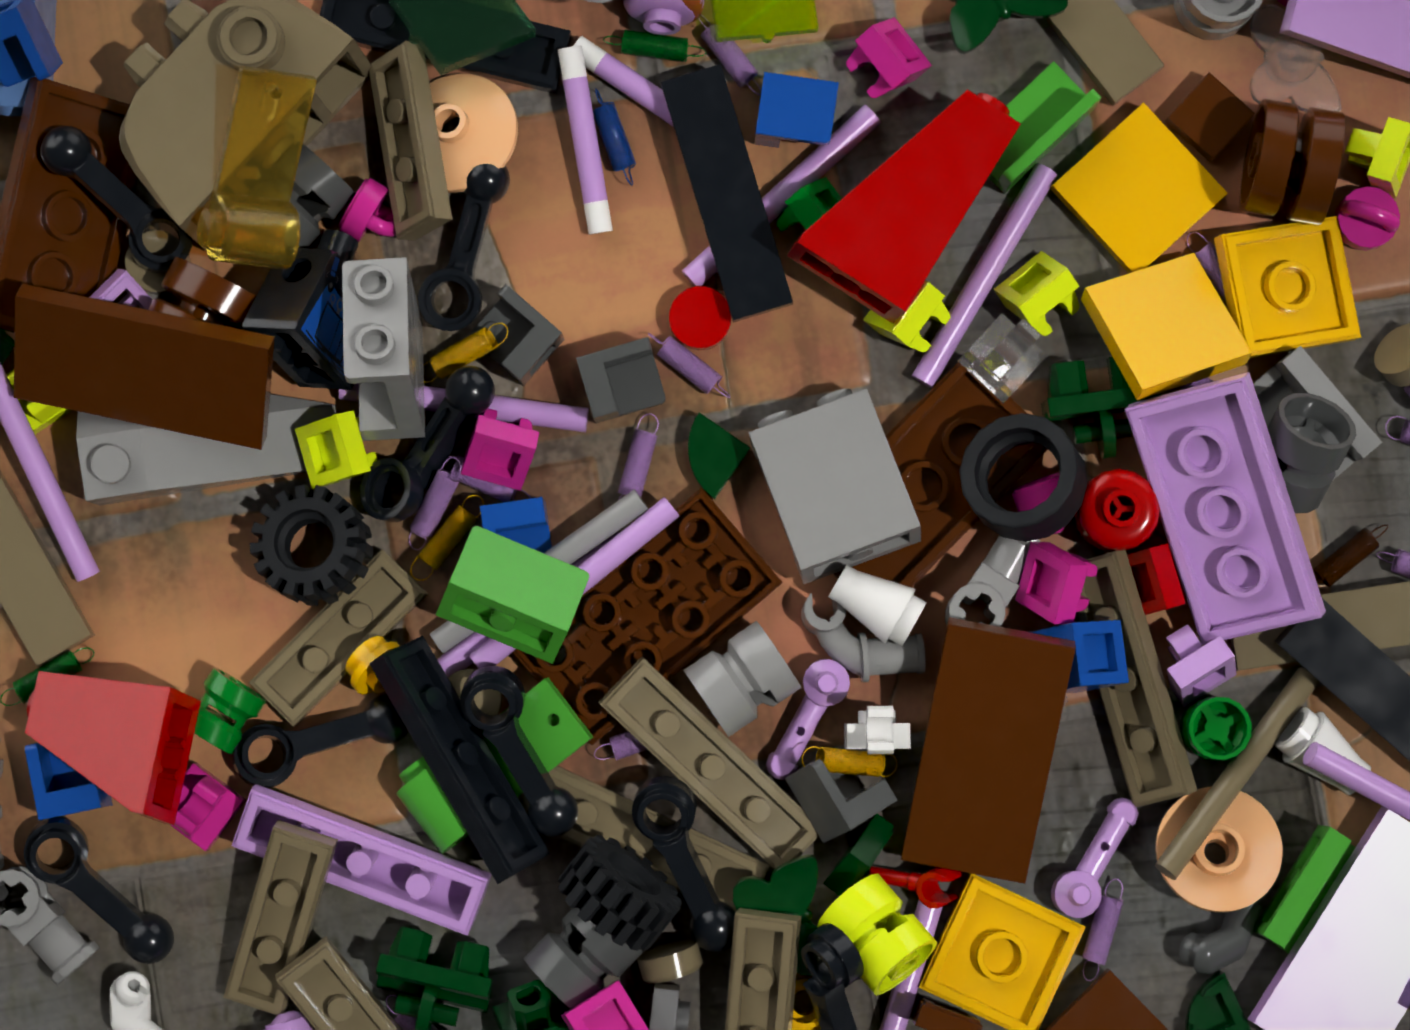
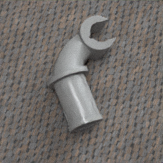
M810 593L801 610L803 626L808 632L816 635L821 647L834 661L858 675L862 683L869 682L870 676L914 672L921 674L925 672V648L921 633L908 636L903 646L890 639L887 640L886 644L879 638L867 639L865 633H858L857 637H855L842 623L846 616L845 608L832 600L834 615L827 621L814 613L812 593Z

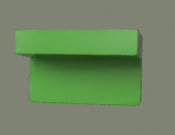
M1053 61L1006 105L1010 111L1009 116L1021 123L988 178L1005 194L1036 163L1044 158L1095 109L1102 97L1094 89L1085 94Z
M474 526L456 564L436 616L553 664L571 626L589 580V573L480 526Z
M1318 824L1256 923L1254 932L1289 954L1355 849V846L1350 844L1352 840L1332 827Z

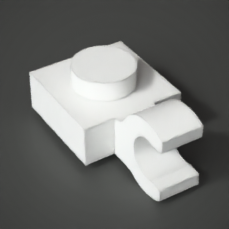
M867 706L866 711H858V723H844V748L867 749V754H894V749H911L910 723H896V710H894L893 706Z

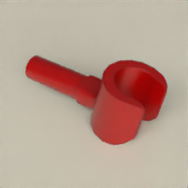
M873 865L869 871V875L878 873L888 885L907 888L909 891L916 892L919 900L929 908H940L959 898L958 895L945 893L940 888L938 881H954L962 876L961 871L936 867L921 874Z

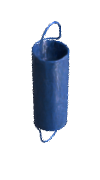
M595 89L598 102L602 106L593 110L594 119L613 171L623 170L628 183L633 186L630 169L636 165V161L614 102L603 103L600 93ZM630 167V168H629V175H630L632 184L630 183V181H629L628 178H627V175H626L625 170H624L625 168Z

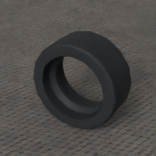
M1024 413L998 418L979 430L965 449L959 471L962 494L983 524L1003 538L1024 542L1049 537L1068 525L1082 506L1087 487L1084 460L1064 430L1045 417ZM1029 443L1042 445L1053 453L1058 461L1060 472L1057 487L1048 499L1031 510L1021 512L1007 511L996 504L989 494L988 477L991 468L999 457L1015 446Z

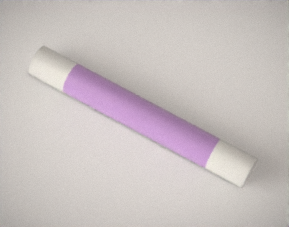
M581 36L573 46H582L586 69L673 126L661 88L585 37Z
M581 45L561 48L557 51L588 235L613 231L583 49Z

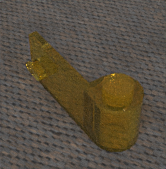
M240 65L209 209L204 208L202 210L197 227L198 243L201 247H206L210 260L277 269H288L292 266L299 248L300 219L290 199L317 82L314 76Z

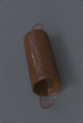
M1382 525L1372 532L1367 528L1362 529L1327 559L1322 561L1313 569L1318 576L1316 580H1321L1318 585L1323 582L1326 586L1331 587L1379 548V543L1376 539L1388 529V525ZM1383 526H1387V528L1379 536H1377L1376 538L1373 536L1372 533Z

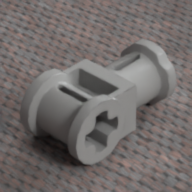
M999 535L967 585L961 587L948 601L945 609L946 625L948 624L949 617L965 619L966 612L959 607L961 602L971 605L978 598L987 604L983 614L990 620L989 625L1001 627L1005 619V608L1019 588L1030 542L1041 541L1036 539L1024 542L1003 538Z
M16 866L0 871V925L6 926L23 946L27 944L31 946L53 971L51 980L58 986L98 951L100 947L95 941L86 942L63 916L66 911L50 895L47 882L36 878L29 871L28 867ZM5 883L10 887L20 883L25 885L28 892L24 894L22 901L27 907L26 909L21 905L9 909L5 905L4 900L9 895Z

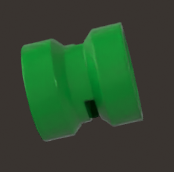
M214 667L203 683L205 693L200 699L201 704L194 733L215 747L233 754L235 747L242 739L241 729L249 718L257 717L267 700L238 679ZM209 704L212 705L214 708H216L217 710H219V711L222 712L223 714L227 715L228 717L234 719L235 721L232 722L231 720H229L228 718H226V717L223 716L222 714H220V713H218L217 711H215L214 709L208 707V705H209Z
M1205 697L1196 700L1185 709L1180 720V733L1184 745L1191 753L1201 758L1226 760L1235 757L1246 748L1251 738L1252 723L1248 712L1240 703L1230 698Z

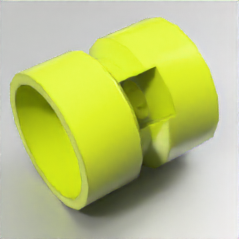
M878 873L871 874L848 888L826 909L817 925L819 928L825 923L832 924L848 936L858 950L863 962L864 972L860 978L876 996L888 992L906 980L929 958L938 943L913 913L900 914L902 900Z

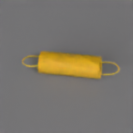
M495 323V324H493V325L502 324V325H504V326L506 327V329H507V334H506V337H505V339H506V338H507V335H508V328H507V326H506L504 323ZM484 327L430 357L428 362L431 363L436 375L442 379L453 373L456 369L466 366L498 348V345L501 343L497 344L491 331Z
M478 495L468 496V497L464 500V502H465L469 497L477 496V497H479V498L482 500L483 505H484V500H483L480 496H478ZM464 502L462 506L458 505L455 508V511L447 518L445 523L414 560L415 562L420 558L432 567L431 574L425 579L415 578L412 575L414 562L412 563L410 573L415 580L424 581L432 575L433 570H437L477 521L475 518L478 516L475 517L463 508Z
M812 746L807 748L802 755V764L805 767L803 763L804 753L810 748H818L816 760L820 759L823 761L831 773L889 777L896 771L898 765L894 755L886 754L895 758L896 768L890 775L883 776L882 773L885 769L884 754L882 756V754H867V751Z

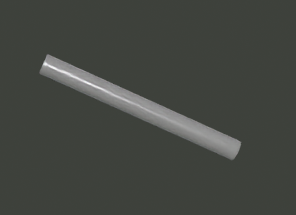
M634 489L544 552V554L571 565L645 513L648 507ZM446 621L432 631L430 636L441 652L446 653L473 634L474 631Z

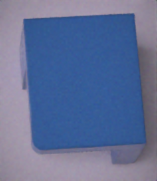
M12 0L0 5L1 84L9 87L34 76L39 81L51 77L63 64V61L34 1Z
M764 72L755 145L779 148L780 139L828 145L832 135L839 82Z
M543 497L480 506L484 529L542 553L552 547L546 501Z
M1121 620L1073 622L1030 632L1075 641L1076 649L1066 693H1078L1129 683Z
M39 743L25 745V754L38 820L113 806L111 796Z

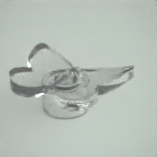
M1275 4L1263 5L1254 13L1250 24L1251 37L1255 45L1265 53L1263 63L1256 69L1251 78L1249 90L1252 99L1260 105L1264 98L1277 101H1285L1289 98L1292 103L1297 105L1300 111L1306 112L1310 107L1340 112L1342 106L1338 90L1333 79L1321 64L1324 60V55L1321 52L1323 48L1281 34L1280 29L1285 9Z

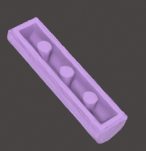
M255 784L252 787L231 846L264 858L273 826L278 820L338 839L327 876V883L468 936L492 875L490 872L259 784Z

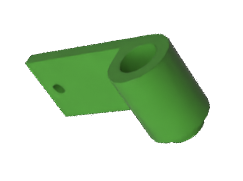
M549 677L544 678L525 694L524 707L518 719L519 724L549 773L590 741L593 735ZM479 730L516 796L519 797L523 794V791L497 748L482 735L483 730ZM424 757L415 761L399 775L405 785L397 791L396 795L441 854H444L469 836Z

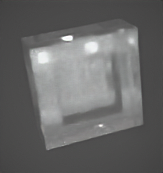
M1002 313L959 358L958 362L1004 403L1048 355L1035 344L1041 334L1024 318L1015 325Z

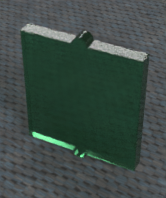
M389 0L390 5L409 30V41L412 44H419L441 76L534 38L536 34V28L515 0Z

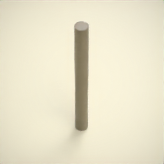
M1297 669L1251 732V738L1246 748L1232 758L1158 859L1155 867L1162 874L1172 880L1177 879L1317 687L1319 681L1306 669Z

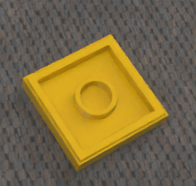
M1144 102L1050 188L1127 273L1147 268L1228 194Z
M1337 216L1325 218L1319 226L1296 222L1221 234L1214 238L1227 309L1252 351L1250 358L1289 352L1299 346L1307 349L1354 341L1361 338Z
M1195 253L1085 287L1081 296L1084 307L1137 401L1246 365L1252 354Z
M969 873L959 898L939 937L936 948L926 965L918 987L1007 1030H1039L1086 926L976 874Z

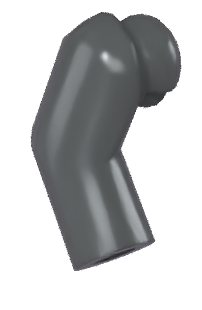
M1254 903L1241 910L1226 912L1221 928L1205 937L1196 933L1186 935L1179 947V957L1182 963L1187 966H1194L1197 973L1212 974L1240 960L1247 951L1262 906Z

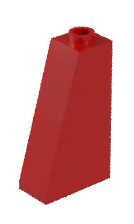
M966 90L805 230L794 243L787 256L893 324L908 309L1021 123L1009 116V109L997 98L985 93H978L976 95L970 90Z

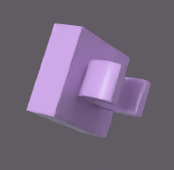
M1187 624L1166 637L1170 644L1168 650L1176 661V664L1167 669L1169 685L1183 707H1186L1237 675L1235 655L1221 636L1202 646L1195 633Z

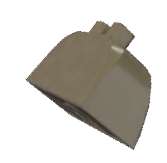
M181 0L167 15L164 23L182 41L175 51L165 59L146 42L140 45L123 64L140 88L136 91L120 127L119 142L121 151L135 175L164 211L206 251L212 249L246 213L237 204L240 199L260 178L272 180L276 176L274 163L295 140L298 139L308 146L370 79L369 69L372 65L356 41L339 27L297 0H228L216 6L210 13L189 0ZM239 7H261L270 12L283 29L285 35L283 55L278 63L268 71L259 74L242 73L233 68L219 50L217 34L220 24L230 12Z

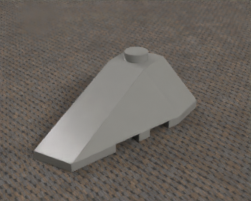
M270 394L267 437L261 450L78 411L76 441L85 501L101 506L307 473L295 429L337 414L336 405Z

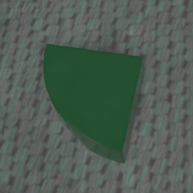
M699 412L689 434V462L698 484L715 500L749 452L750 447Z
M878 813L874 815L835 865L823 884L839 896L856 884L869 870L893 834L892 829L894 826Z
M1220 971L1211 976L1196 991L1187 1010L1185 1030H1251L1224 972Z

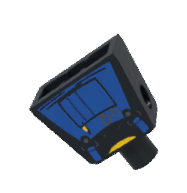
M325 230L317 249L286 248L279 252L242 324L244 330L275 336L273 360L299 387L352 390L354 384L348 383L344 376L342 265L344 262L354 259L358 242L355 238L342 231Z

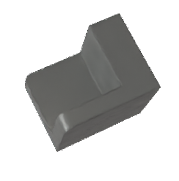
M505 284L497 293L500 298L499 301L471 331L470 335L484 327L488 328L494 335L497 344H501L498 345V348L487 353V355L525 386L565 339L560 330ZM495 323H504V324L507 326V328H508V335H507V338H506V339H505L506 334H507V329H506V327H505L504 325H502V324H496V325H493V324H495Z
M649 337L576 358L596 424L662 405L666 400Z
M814 759L806 764L805 767L803 766L785 777L786 782L823 843L854 829L897 801L885 778L862 789L853 774L831 773L820 759Z

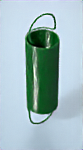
M625 29L623 38L619 36H606L603 38V41L608 44L622 45L621 54L684 62V60L686 62L688 56L700 57L705 55H687V47L703 48L688 45V38L658 35ZM607 37L621 38L622 43L613 44L606 42L604 39Z
M81 648V649H79V650H82V649H90V650H92L93 656L91 657V659L94 657V653H95V652H94L93 649H91V648ZM68 650L14 681V688H10L5 692L15 689L17 696L21 700L18 703L22 702L25 704L35 689L38 671L76 675L82 671L80 664L84 663H79L74 653L77 651L72 653Z

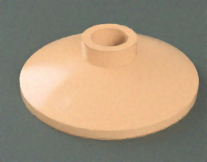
M452 74L430 82V89L448 193L465 192L467 189V176L477 165L492 164L498 169L506 166L516 146L518 120L512 102L495 83L478 75ZM456 117L460 118L459 125L455 130L448 133L442 132V128L449 120Z
M1211 787L1200 788L1196 792L1181 797L1166 812L1156 835L1155 851L1157 861ZM1240 791L1177 879L1172 880L1164 874L1162 876L1177 896L1199 909L1224 913L1246 908L1257 902L1269 891L1280 872L1283 845L1277 824L1272 815L1259 801ZM1216 843L1223 847L1226 854L1223 863L1214 864L1206 858L1204 848L1207 844Z

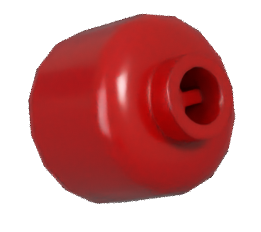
M1114 469L1104 471L1087 482L1082 506L1074 515L1076 527L1086 542L1103 551H1123L1133 549L1149 539L1158 525L1160 507L1156 494L1147 479L1134 471ZM1118 497L1125 500L1128 506H1123ZM1111 503L1116 509L1113 515L1110 512ZM1122 513H1130L1127 520H1119Z

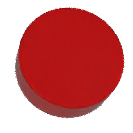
M695 286L684 290L674 299L669 311V324L674 337L683 346L693 350H708L720 344L727 336L731 326V314L727 301L722 294L709 287Z

